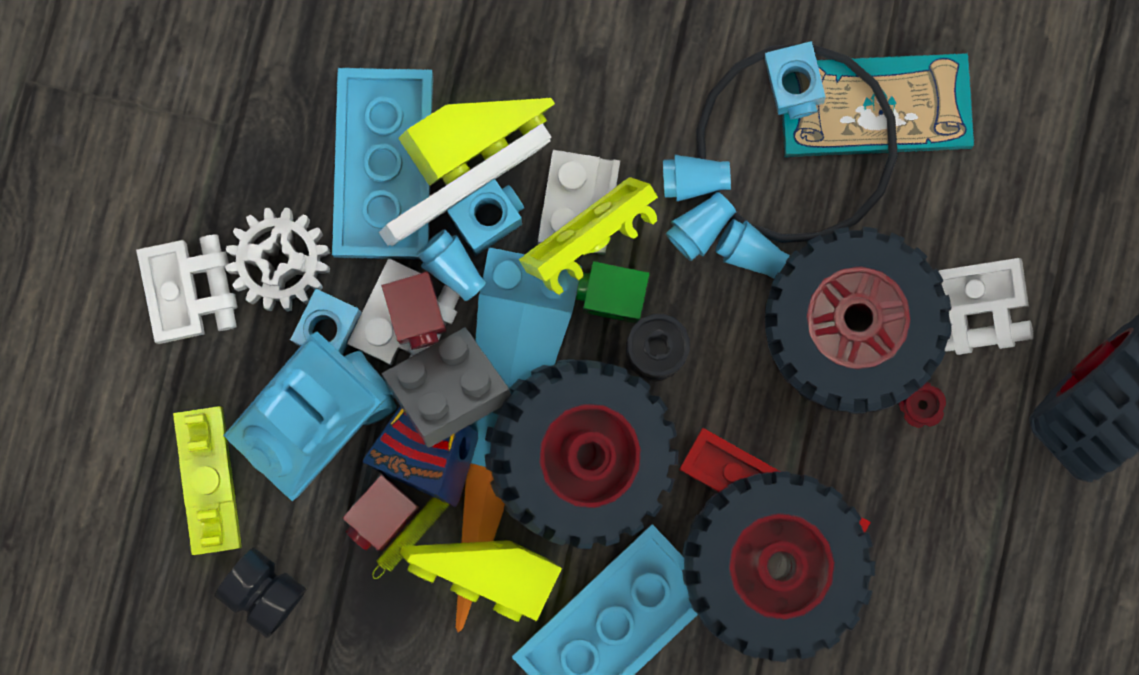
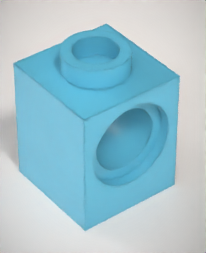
M812 41L765 53V64L778 115L789 113L790 119H798L817 113V105L824 104L826 96ZM792 72H800L808 78L810 86L802 94H791L782 85L784 77Z
M494 178L448 209L447 212L449 218L476 256L522 225V218L518 212L523 210L524 206L510 185L502 189ZM486 204L498 206L503 212L501 220L493 226L480 224L476 220V213L481 206Z
M315 288L290 340L301 347L307 338L313 334V329L319 321L331 319L337 324V334L329 343L343 355L348 346L347 342L362 312L358 308Z

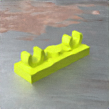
M629 177L518 260L526 273L543 280L544 285L549 290L560 295L564 292L558 282V276L562 270L567 269L569 275L577 280L583 277V271L579 264L574 262L575 259L587 253L597 252L605 247L610 241V236L618 230L628 237L636 238L638 234L633 228L632 222L639 213L645 222L650 224L656 223V213L647 205L658 197L649 183Z
M223 407L173 413L192 555L242 548L228 440L223 436L226 433Z

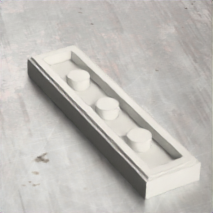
M543 123L386 224L379 234L387 246H394L494 178H498L541 150L550 142L551 135Z

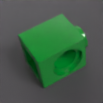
M593 261L591 273L583 272V277L579 280L576 300L585 301L583 313L636 324L641 317L649 273Z

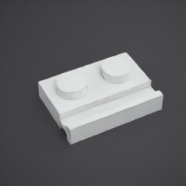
M553 150L538 245L616 187L620 166L619 160L611 161L599 159V157ZM606 246L594 253L605 255Z

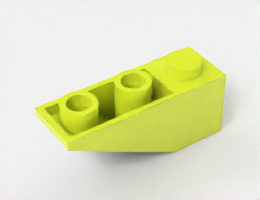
M552 98L449 104L408 128L398 139L429 186L441 178L448 185L470 171L466 162L480 153L484 160H487L507 147L509 144L505 137L518 129L524 136L540 124L547 122L543 113L555 103Z
M510 540L402 546L399 552L407 562H410L407 569L409 572L430 582H434L437 575L453 582L451 591L473 602H477L480 595L496 602L493 610L519 622L522 615L537 621L562 570L552 560Z

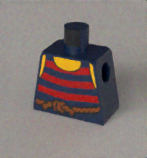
M400 406L365 456L363 462L391 479L456 507L460 500L479 439L478 432L467 426L428 448Z

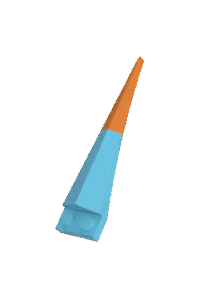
M489 247L483 274L486 284L480 290L478 300L476 343L508 388H510L518 379L526 380L531 377V370L542 365H555L573 313L579 280L571 277L567 269L562 270L559 273L558 282L564 292L559 295L549 290L544 285L543 280L526 273L518 260L525 254ZM493 412L470 424V427L478 432L479 439L466 477L461 543L493 541L504 512V502L495 496L490 482L494 479L492 472L486 469L484 456L485 454H490L491 443L485 441L488 426L494 428L498 415ZM460 595L457 598L455 626L458 632L463 629L472 604L471 600Z

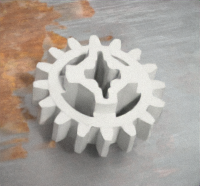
M265 208L264 220L258 222L252 215L247 216L250 229L245 232L235 228L233 231L240 240L239 245L226 246V252L236 257V262L225 266L226 271L230 274L240 275L232 284L234 289L242 291L249 288L246 300L252 305L263 297L264 309L267 311L273 310L276 301H280L286 311H291L292 299L296 297L304 304L309 303L306 291L310 287L320 291L323 288L316 279L317 274L330 272L329 266L320 262L321 257L330 254V249L326 245H316V242L323 236L321 230L315 228L307 232L310 219L303 214L294 222L292 211L289 208H284L280 218H276L270 208ZM272 230L271 237L259 245L253 244L262 234ZM294 233L298 234L305 241L309 256L298 253L294 249ZM279 249H282V252L289 258L287 264L280 263L277 271H275L274 267L267 260L269 256H277ZM248 264L257 266L262 271V287L257 285L252 279ZM297 274L304 275L294 286L284 289L285 283Z

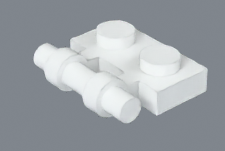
M218 235L201 237L200 244L203 255L189 258L187 243L184 240L136 250L155 343L162 344L204 335L201 316L207 314H215L218 331L237 327L233 310L237 309L238 306L235 293H230L225 272V266L229 262L227 253L221 252ZM206 272L211 297L198 299L193 274Z
M388 258L347 344L392 365L399 348L410 353V357L430 347L411 350L409 343L399 344L381 286L421 273ZM444 285L437 299L445 326L446 324H452L457 314V311L453 309L460 297L458 293Z
M1015 258L939 270L944 280L942 287L945 295H949L952 308L949 311L952 332L950 339L947 341L945 352L955 350L957 355L972 353L975 347L998 344L1000 349L1014 347L1017 341L1033 339L1031 321L1012 323L1010 309L1029 306L1022 259ZM993 312L994 326L969 328L967 315Z

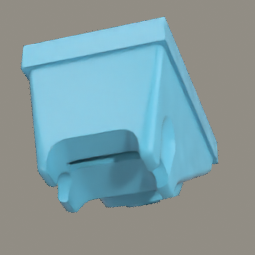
M315 332L307 338L223 436L258 471L264 474L282 493L293 501L301 495L387 397L320 333Z

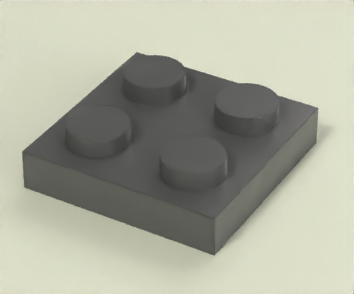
M466 327L382 373L386 385L428 448L501 408L503 403L511 396L510 389Z

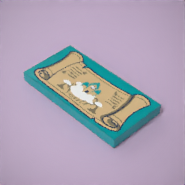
M968 53L853 59L878 81L896 117L897 152L971 149L974 146ZM817 60L826 96L824 104L817 105L818 112L810 116L790 119L789 113L782 114L784 156L802 157L889 153L887 119L872 88L844 63L835 60ZM800 72L789 73L782 81L784 89L795 95L804 93L810 86L808 78Z

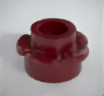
M926 382L907 399L899 402V408L905 414V421L916 428H921L923 425L932 427L938 424L944 416L943 410L946 406L944 393L939 388L931 386L929 382ZM921 400L927 404L924 410L918 407V403Z

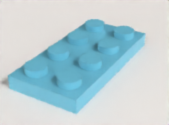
M338 68L332 255L334 258L420 259L417 253L429 241V223L394 246H387L379 232L386 224L430 196V186L398 138L408 128L432 114V70Z
M651 524L513 654L512 658L528 675H635L698 615L691 606L687 587L683 582L684 557Z

